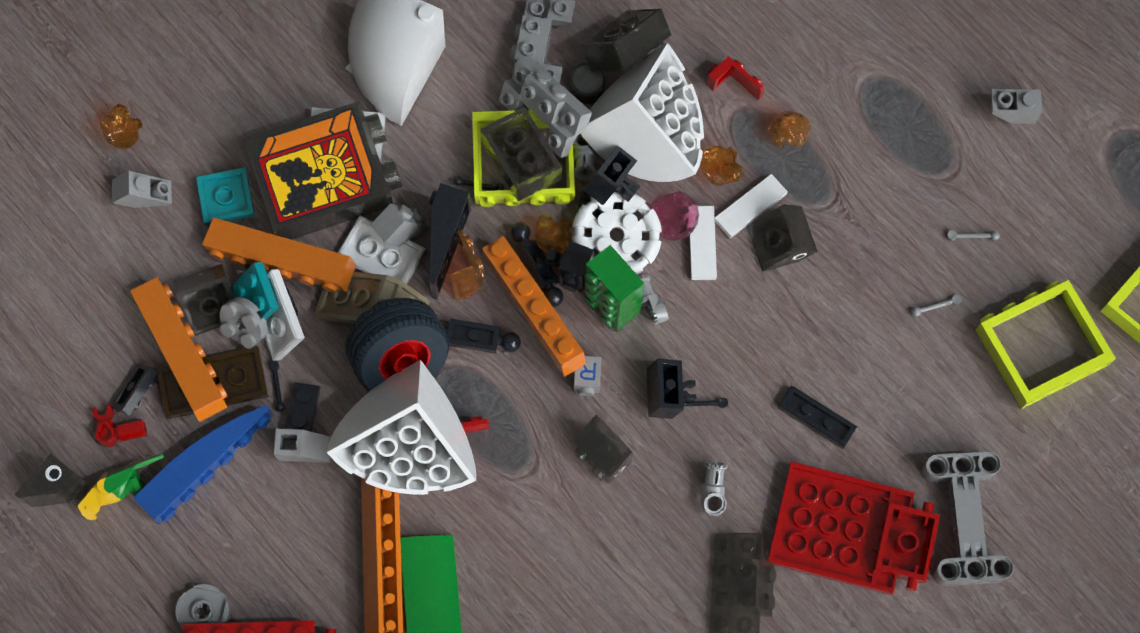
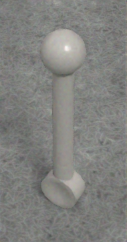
M950 230L947 233V239L954 241L956 238H991L996 241L1000 238V234L997 231H992L991 233H957L954 230Z
M954 295L950 300L922 308L914 307L911 313L913 316H919L922 312L950 304L958 306L962 298L959 295Z

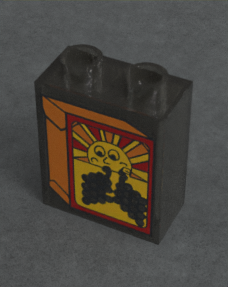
M360 101L243 138L274 234L292 240L356 219L360 215L366 216L384 210L390 203L393 204L390 191L402 187L394 160L390 159L380 162L375 145L387 141L378 113L364 116Z

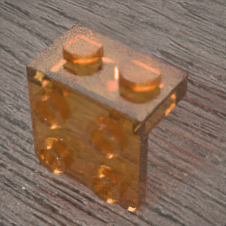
M462 229L457 231L458 243L468 267L449 275L451 290L455 300L460 298L468 299L474 296L476 291L483 289L482 280L486 279L482 261L479 256L476 257L473 250L474 244L469 234L464 235Z

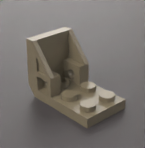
M354 272L346 293L338 290L336 293L322 290L313 316L319 320L353 324L364 311L384 300L411 298L428 305L430 300L397 278L382 274Z

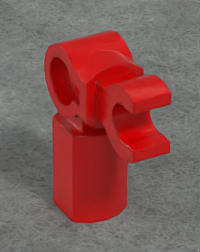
M110 404L106 405L107 412L105 415L100 416L99 410L96 407L92 410L94 418L98 421L95 437L103 447L111 448L117 444L118 440L124 442L148 436L144 419L117 424V427H114V422L111 421L114 417V410Z

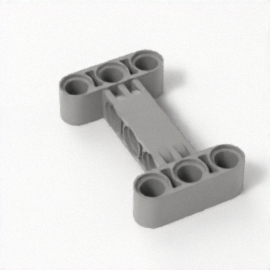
M993 452L936 454L928 458L922 466L921 473L925 480L933 483L947 482L956 558L944 559L934 567L933 578L942 586L1000 583L1009 578L1014 572V564L1010 558L1002 555L987 556L979 480H988L1000 470L1001 459ZM982 461L990 462L992 471L984 470ZM956 462H962L966 466L967 472L962 473L958 471ZM935 463L939 465L941 474L933 473L930 470V464ZM995 563L1001 564L1004 567L1005 574L1003 576L995 572ZM968 565L977 567L979 571L978 577H973L968 573ZM942 566H947L952 570V578L943 576L941 572Z

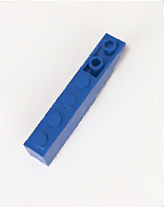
M265 405L241 415L193 443L162 469L133 499L157 523L167 522L175 515V509L182 502L187 503L195 495V490L201 484H207L214 477L215 474L213 472L217 468L227 465L232 460L233 453L239 447L243 448L249 444L253 438L252 435L258 429L262 430L270 423V417L273 415L270 408Z

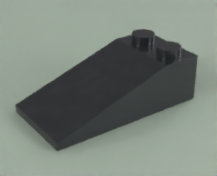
M440 183L437 191L434 190L432 192L429 202L432 205L429 283L432 298L438 299L471 212L469 192Z

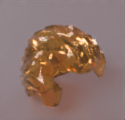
M116 104L100 122L106 141L115 148L128 149L135 145L139 139L138 131L143 127L139 118L131 119L128 108L122 104Z
M783 111L772 119L769 128L770 135L775 145L779 148L785 147L783 144L785 141L790 142L794 146H802L808 140L807 133L810 132V123L800 113Z
M712 146L703 151L700 167L705 177L712 184L722 186L734 181L739 182L741 177L744 176L743 168L736 163L737 151L731 146L728 149L721 146Z
M547 214L539 216L535 234L538 246L547 253L550 248L565 254L569 242L572 241L573 235L568 231V227H572V222L564 219L556 224L554 219Z

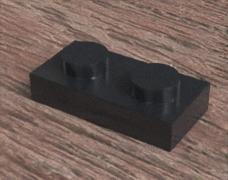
M139 363L111 406L117 411L130 416L140 405V399L146 390L153 385L158 372L150 366Z
M294 382L285 429H299L312 432L321 390L320 386Z

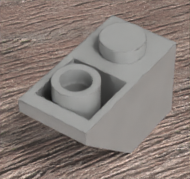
M991 89L992 114L1011 124H1035L1042 114L1041 90Z
M127 171L112 179V203L131 208L169 206L172 204L171 181Z
M391 203L371 224L385 243L400 245L427 232L431 228L426 222L425 214L421 210Z
M276 429L274 455L278 461L330 463V455L327 453V448L331 436L299 429Z

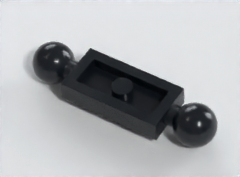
M518 222L512 226L511 236L515 241L519 242L515 248L520 260L539 288L545 290L544 295L553 307H557L564 299L563 292L559 288L554 287L559 281L551 265L546 264V255L538 240L529 239L531 234L529 226L523 222Z
M451 318L449 327L441 322L447 333L449 346L495 354L498 345L502 346L506 352H515L521 346V339L516 333L508 332L501 336V328L499 326Z

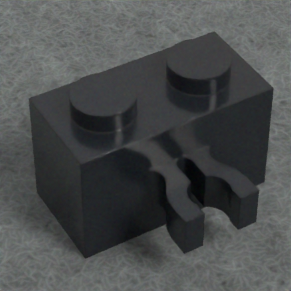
M617 145L583 191L602 205L607 202L615 191H618L629 202L640 188L638 183L626 177L637 160Z
M570 241L564 255L549 248L546 255V264L559 267V284H562L564 289L571 292H576V290L582 292L585 286L586 263L594 258V249Z
M657 358L647 367L648 417L673 419L684 410V401L693 402L696 400V394H689L687 391H683L685 388L696 386V381L687 380L683 382L681 360Z

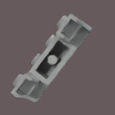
M527 0L522 23H517L515 38H518L517 46H512L511 60H514L513 73L517 60L529 56L560 83L563 67L547 65L545 63L552 25L571 27L575 1Z
M529 56L517 60L513 77L510 80L504 81L499 102L509 111L522 110L525 104L547 124L550 129L545 144L560 158L568 156L572 144L588 125L592 114L587 107Z

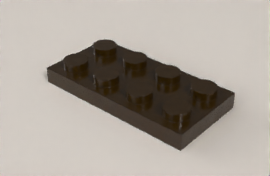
M258 346L202 358L204 364L210 362L217 375L212 378L216 385L221 383L228 396L223 399L227 406L269 397ZM170 366L157 368L166 419L194 414Z

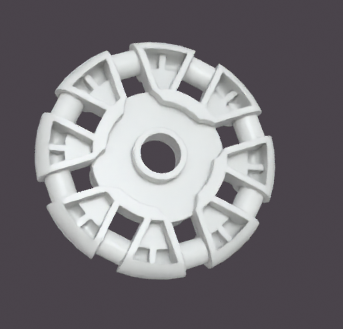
M614 192L604 205L591 197V201L586 205L583 204L574 218L572 242L591 249L596 248L599 253L611 245L637 275L643 272V268L648 263L652 264L661 246L659 233L662 230L655 210H651L645 204L646 200L637 194L627 202L619 192ZM613 203H623L622 210L613 209ZM598 208L602 214L596 219L592 213ZM637 210L644 216L639 222L637 217L633 215ZM617 228L623 232L624 237L621 241H613L610 238L609 233L612 229ZM584 229H592L591 237L584 236ZM642 232L649 233V240H641ZM635 251L641 255L637 261L631 257Z

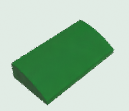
M453 535L400 538L407 633H462Z

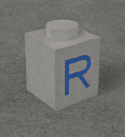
M585 356L586 364L575 370L574 392H579L581 396H594V393L600 392L602 357Z

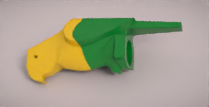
M164 454L136 461L102 474L78 504L82 516L88 520H95L101 506L119 502L129 494L135 496L144 488V483L136 469L164 458Z

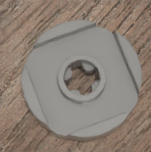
M242 297L229 300L220 309L221 333L227 338L231 337L235 342L248 349L252 348L266 336L267 323L265 318L260 319V316L257 314L259 311L258 307Z
M199 584L184 592L180 596L175 609L176 619L181 628L182 624L228 623L231 613L228 598L218 588L208 584ZM203 604H206L210 614L205 615L204 619H200V614L196 613L197 608H202Z

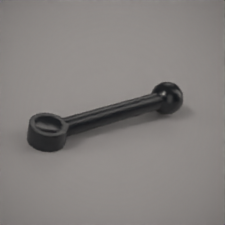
M456 176L453 179V183L456 186L463 184L474 187V181L463 180L460 176ZM482 183V188L504 190V186L500 183L495 186Z
M272 360L269 363V368L273 372L277 400L275 409L278 412H282L285 409V404L282 403L278 377L280 365L276 360Z
M720 398L719 401H684V406H719L723 409L728 405L726 398Z

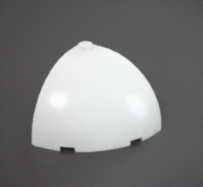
M359 0L354 9L348 32V55L353 77L364 97L376 107V110L379 113L385 114V117L402 126L445 49L443 10L422 0Z
M668 43L636 63L601 95L590 109L592 114L588 125L580 133L604 160H607L618 145L637 160L628 173L629 175L656 182L678 181L695 175L703 151L700 149V140L704 139V130L698 98L693 85H688L682 73L685 70L684 66Z
M421 360L406 367L402 372L392 375L359 400L338 424L327 448V453L345 471L350 474L355 473L366 479L365 482L372 486L392 492L428 494V491L444 489V492L476 481L473 454L461 422L447 396Z

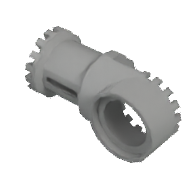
M579 134L573 143V156L576 163L574 175L581 182L582 180L584 182L588 180L589 182L596 174L594 167L596 151L589 144L586 146L578 145L580 141H586ZM584 167L585 169L587 168V175L584 174Z
M642 275L640 279L645 284L641 307L648 306L649 313H651L650 316L654 317L652 321L655 325L668 321L669 317L664 302L658 298L657 294H654L650 285V275Z
M705 461L706 476L705 483H702L700 502L702 508L708 514L716 516L723 513L727 505L724 497L725 485H723L724 469H727L728 465L723 462L715 464V461ZM712 496H718L720 499L719 507L714 510L707 507L708 499Z

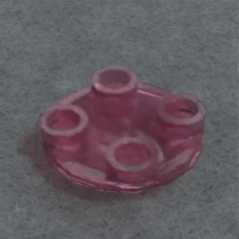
M679 191L666 195L651 207V210H655L661 224L662 232L659 233V236L666 240L677 241L684 239L694 231L698 224V205L693 198L684 192Z

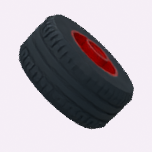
M393 298L371 306L355 320L345 342V352L359 382L369 391L419 360L423 362L431 375L435 377L444 366L449 353L447 333L434 310L428 304L411 298Z

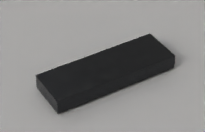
M792 385L778 406L779 410L841 449H844L858 427Z

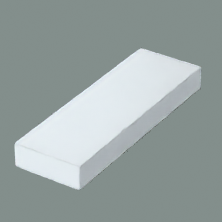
M770 174L716 216L715 222L731 239L785 197L788 191Z
M689 206L691 280H716L714 206Z

